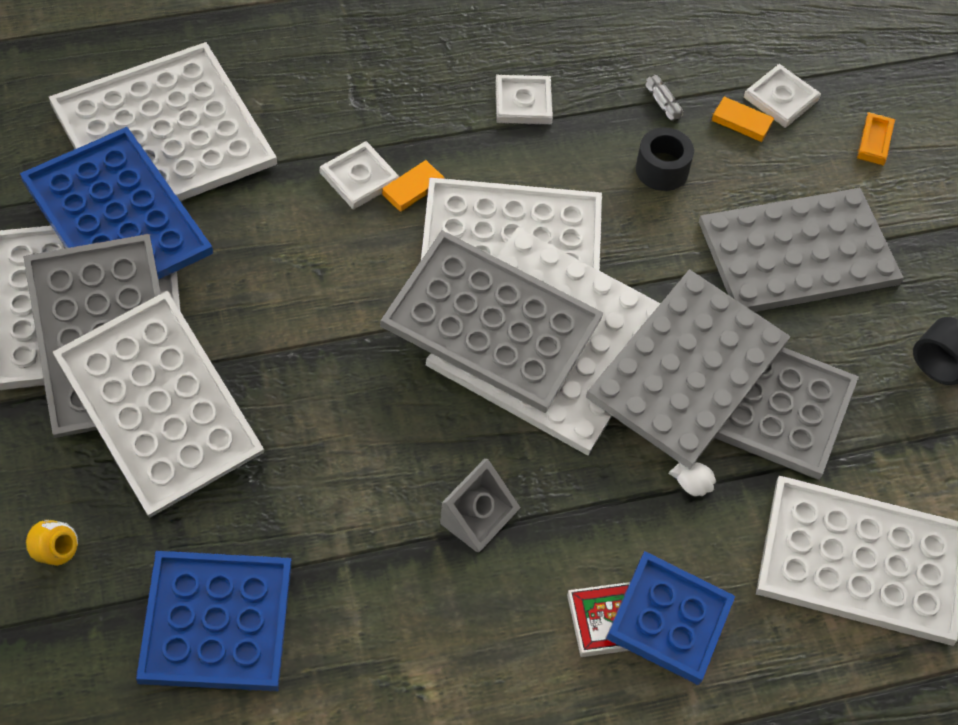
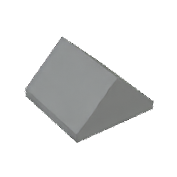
M483 459L442 502L440 524L473 550L480 552L521 507L489 459Z

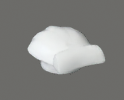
M695 462L689 470L681 463H678L668 473L677 478L683 489L693 496H704L707 492L714 490L713 484L716 483L715 475L704 464Z

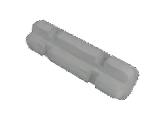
M658 75L648 77L646 79V87L650 93H653L652 96L662 110L666 111L667 117L671 121L680 119L683 109L676 102V99L666 85L663 84L661 78Z

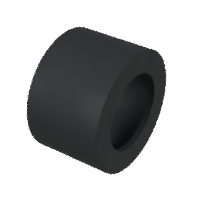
M656 128L646 133L640 143L635 167L640 181L646 186L659 191H671L681 187L688 178L694 155L693 143L688 136L673 128ZM653 153L670 154L678 160L671 162L662 161L656 158Z
M952 317L938 319L913 347V356L919 368L928 377L944 385L958 384V319Z

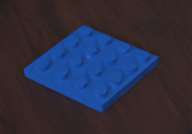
M156 551L136 676L137 683L279 691L292 566L291 558Z

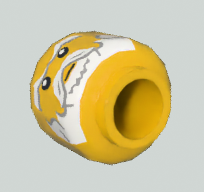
M53 520L39 521L32 526L26 539V549L30 557L37 562L54 566L65 564L71 560L78 546L75 530L67 523Z

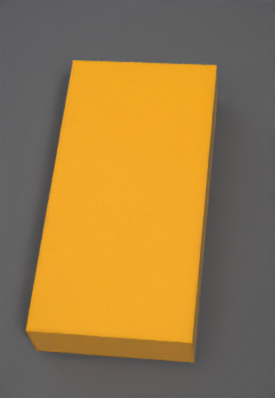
M723 97L712 117L713 122L760 142L764 140L774 120V117L727 97Z
M868 112L857 159L884 166L895 119Z
M425 160L383 187L382 195L402 212L428 195L430 178L444 179L445 177Z

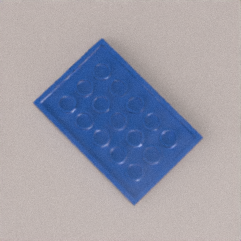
M128 127L20 173L22 182L65 248L150 234L158 280L213 254L212 245Z

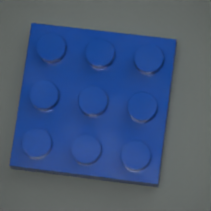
M644 551L605 639L699 685L704 678L735 596Z

